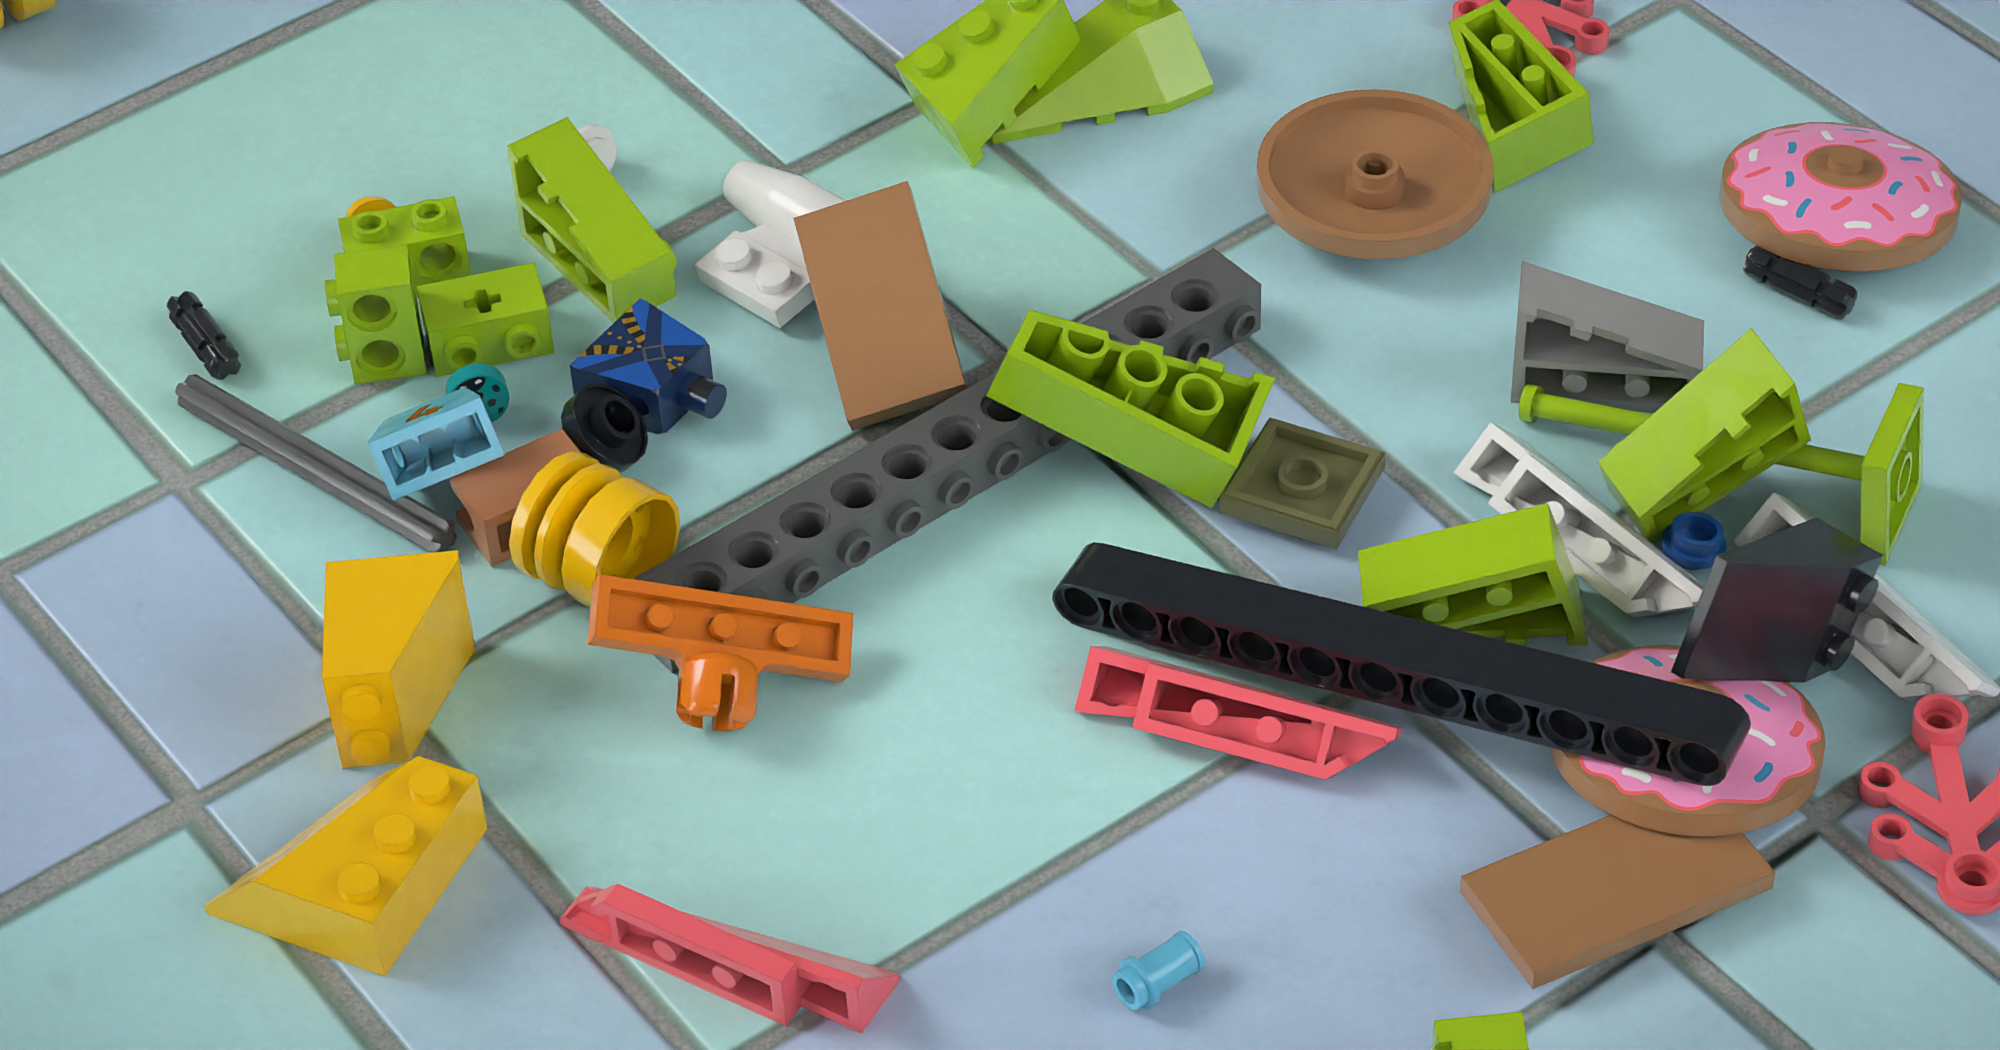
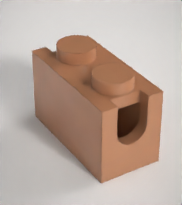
M562 429L511 450L502 457L450 477L451 489L465 506L456 511L457 522L491 567L511 559L509 539L512 520L523 493L536 474L553 458L569 451L580 452Z

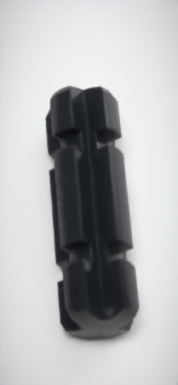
M1757 245L1751 248L1746 255L1743 271L1747 276L1761 283H1765L1769 279L1771 280L1770 287L1811 307L1818 303L1820 304L1819 310L1836 319H1843L1847 314L1851 313L1855 306L1858 292L1853 286L1838 279L1834 283H1830V276L1809 265L1788 259L1783 260L1780 256Z
M184 291L179 297L171 296L166 305L170 311L169 318L175 327L182 331L180 334L198 359L205 363L204 367L209 374L218 380H223L228 374L236 375L241 368V363L238 360L239 353L232 343L226 339L227 336L208 310L202 308L203 304L196 294Z

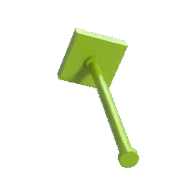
M1898 383L1865 456L1805 444L1776 463V465L1861 481L1860 542L1883 555L1879 565L1886 566L1922 484L1924 387ZM1527 384L1522 391L1518 411L1521 421L1534 423L1538 418L1624 435H1630L1652 415L1545 394L1541 386Z

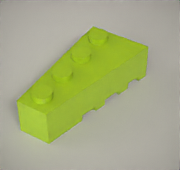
M1029 309L986 396L1212 509L1240 463L1275 377L1254 372L1251 378L1235 375L1224 371L1225 363L1200 357L1197 363L1188 362L1163 355L1164 346L1140 340L1138 345L1132 346L1110 340L1106 330Z

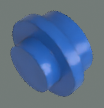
M1685 512L1676 516L1673 522L1665 528L1661 547L1666 556L1682 568L1701 570L1712 568L1716 555L1726 552L1727 542L1723 535V527L1715 518L1701 512Z

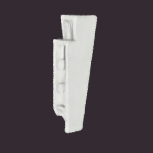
M1490 422L1454 471V474L1459 478L1493 495L1488 504L1500 514L1548 503L1574 572L1626 614L1639 618L1696 608L1704 588L1701 582L1667 557L1665 553L1519 436Z
M1773 492L1733 542L1740 547L1816 518V516L1804 506ZM1877 573L1875 574L1874 578L1879 582L1877 592L1870 605L1858 615L1850 634L1855 638V644L1851 652L1854 657L1896 695L1909 702L1918 701L1930 694H1945L1952 697L1973 695L1995 697L2000 693V687L1883 578Z

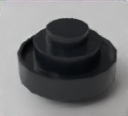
M600 383L586 385L564 404L561 414L562 430L581 453L597 459L600 464L617 469L619 473L627 470L645 454L648 434L641 413L626 395L614 387Z

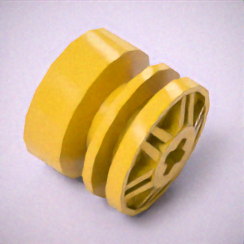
M569 451L553 458L542 468L523 493L513 517L509 547L512 562L522 573L533 579L542 580L553 589L566 590L574 600L590 608L592 582L599 574L634 579L674 556L680 531L679 510L669 495L637 479L622 477L617 469L600 464L597 459L585 453Z

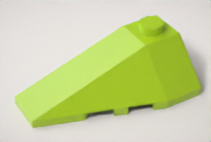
M1104 0L1074 22L1082 41L1039 91L1031 89L1014 109L1017 118L1007 130L999 127L989 138V141L992 144L1058 133L1062 129L1064 122L1094 117L1096 125L1115 122V113L1145 108L1148 116L1167 113L1213 93L1214 83L1182 9L1172 0Z

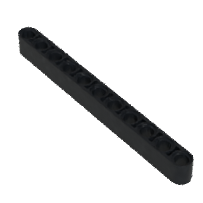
M1093 542L1086 545L1059 582L1052 595L1055 608L1062 617L1070 623L1085 629L1695 785L1712 786L1719 784L1725 779L1751 726L1749 714L1732 698L1722 694L1105 543Z

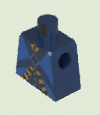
M641 298L569 365L574 395L586 385L600 383L614 387L626 395L638 408L646 424L647 432L657 435L667 433L689 410L707 419H713L720 413L726 401V387L713 381L710 346L705 338Z

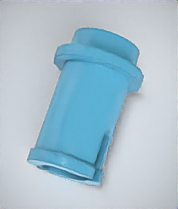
M1180 930L1169 940L1140 958L1128 956L1120 961L1119 970L1112 975V984L1119 999L1132 1010H1137L1140 1007L1151 1009L1159 1004L1160 994L1190 975L1200 972L1205 967V957L1196 940L1187 932Z

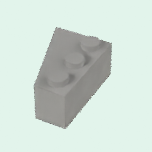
M1522 261L1511 402L1519 403L1524 387L1527 384L1541 386L1545 394L1632 411L1655 413L1703 370L1704 320Z

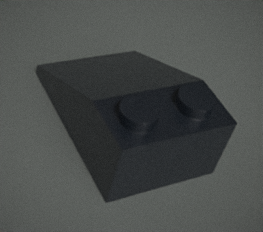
M1817 517L1716 555L1671 672L1681 679L1760 680L1804 683L1831 670H1838L1846 662L1853 650L1855 638L1850 634L1857 617L1870 605L1877 592L1879 582L1874 576L1883 555Z

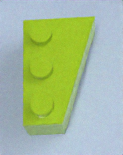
M1750 328L1630 435L1618 442L1598 464L1610 493L1642 536L1651 543H1654L1663 536L1665 528L1673 522L1676 516L1685 512H1702L1810 442L1811 438L1795 382L1754 330Z

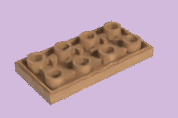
M908 181L793 218L846 419L852 431L944 402L968 388L914 196Z
M1609 815L1462 875L1460 893L1533 990L1773 889L1775 871L1743 833L1713 837L1675 835L1643 828Z

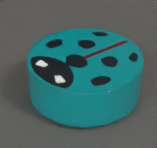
M475 363L463 366L455 371L447 381L446 394L462 388H468L480 395L491 422L499 419L508 408L510 396L503 374L491 365Z

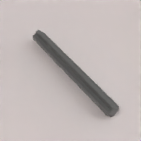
M189 375L184 383H178L176 386L177 402L182 408L428 551L443 552L448 546L455 543L457 535L454 533L455 524L453 521L408 495L393 501L385 482L199 375Z

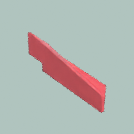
M1090 646L1075 706V711L1082 713L1134 718L1132 728L1325 780L1337 775L1389 743L1402 737L1404 727L1108 646Z
M620 884L604 889L586 886L560 917V924L568 929L784 1026H787L800 1007H803L862 1033L900 981V974L897 972L682 912Z

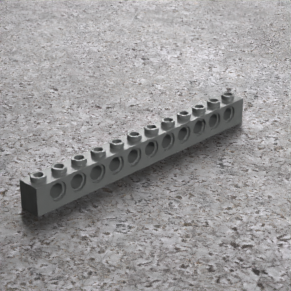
M1212 248L1081 324L1108 331L1110 340L1131 346L1138 345L1140 340L1164 346L1163 355L1197 363L1200 357L1211 359L1234 344L1245 341L1253 333L1261 329L1262 284L1215 248ZM995 372L634 579L794 603L801 598L810 596L818 588L850 569L861 566L869 558L903 538L912 536L920 528L949 511L960 508L970 499L995 484L1011 478L1019 470L1048 453L1059 450L1072 439L987 397L986 394L997 374ZM654 655L672 674L678 671L675 661L665 656Z

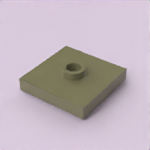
M1269 417L1219 497V513L1337 550L1384 471L1386 452Z

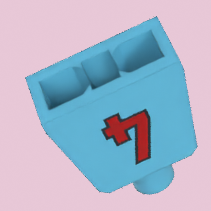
M468 388L456 390L384 420L368 441L369 448L393 501L505 455L480 395ZM392 448H393V450H394V452H395V455H396V457H397V461H396L395 456H394V454H393Z

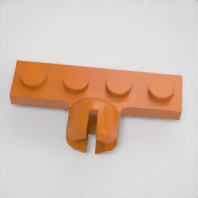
M599 574L592 582L587 645L665 656L675 661L679 670L676 713L679 718L687 725L702 729L703 717L712 716V729L714 731H730L744 728L756 716L758 676L761 672L768 671L835 682H843L848 678L851 666L853 613Z

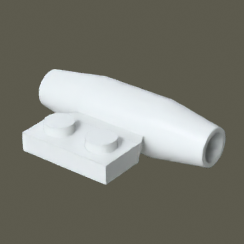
M743 160L735 164L728 172L723 184V194L725 199L756 227L741 233L735 230L694 264L699 282L776 327L781 328L815 299L793 218L846 200L802 176L749 160Z

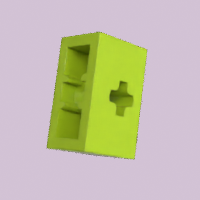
M535 262L416 286L423 328L436 377L451 375L461 367L469 364L483 363L494 366L555 353L548 307Z

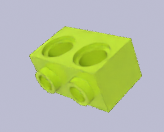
M455 196L435 200L428 199L415 204L379 211H366L358 215L337 219L344 253L407 245L417 298L416 286L471 275L465 234Z
M407 245L334 254L335 279L325 280L326 300L329 316L341 315L343 325L334 326L337 356L339 362L350 360L354 384L427 375L424 336Z

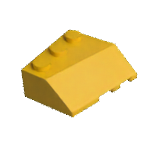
M420 756L368 781L204 905L206 913L385 977L488 829L478 775Z

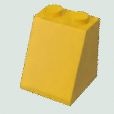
M458 550L326 562L322 681L342 768L378 766L409 761L475 651V639Z

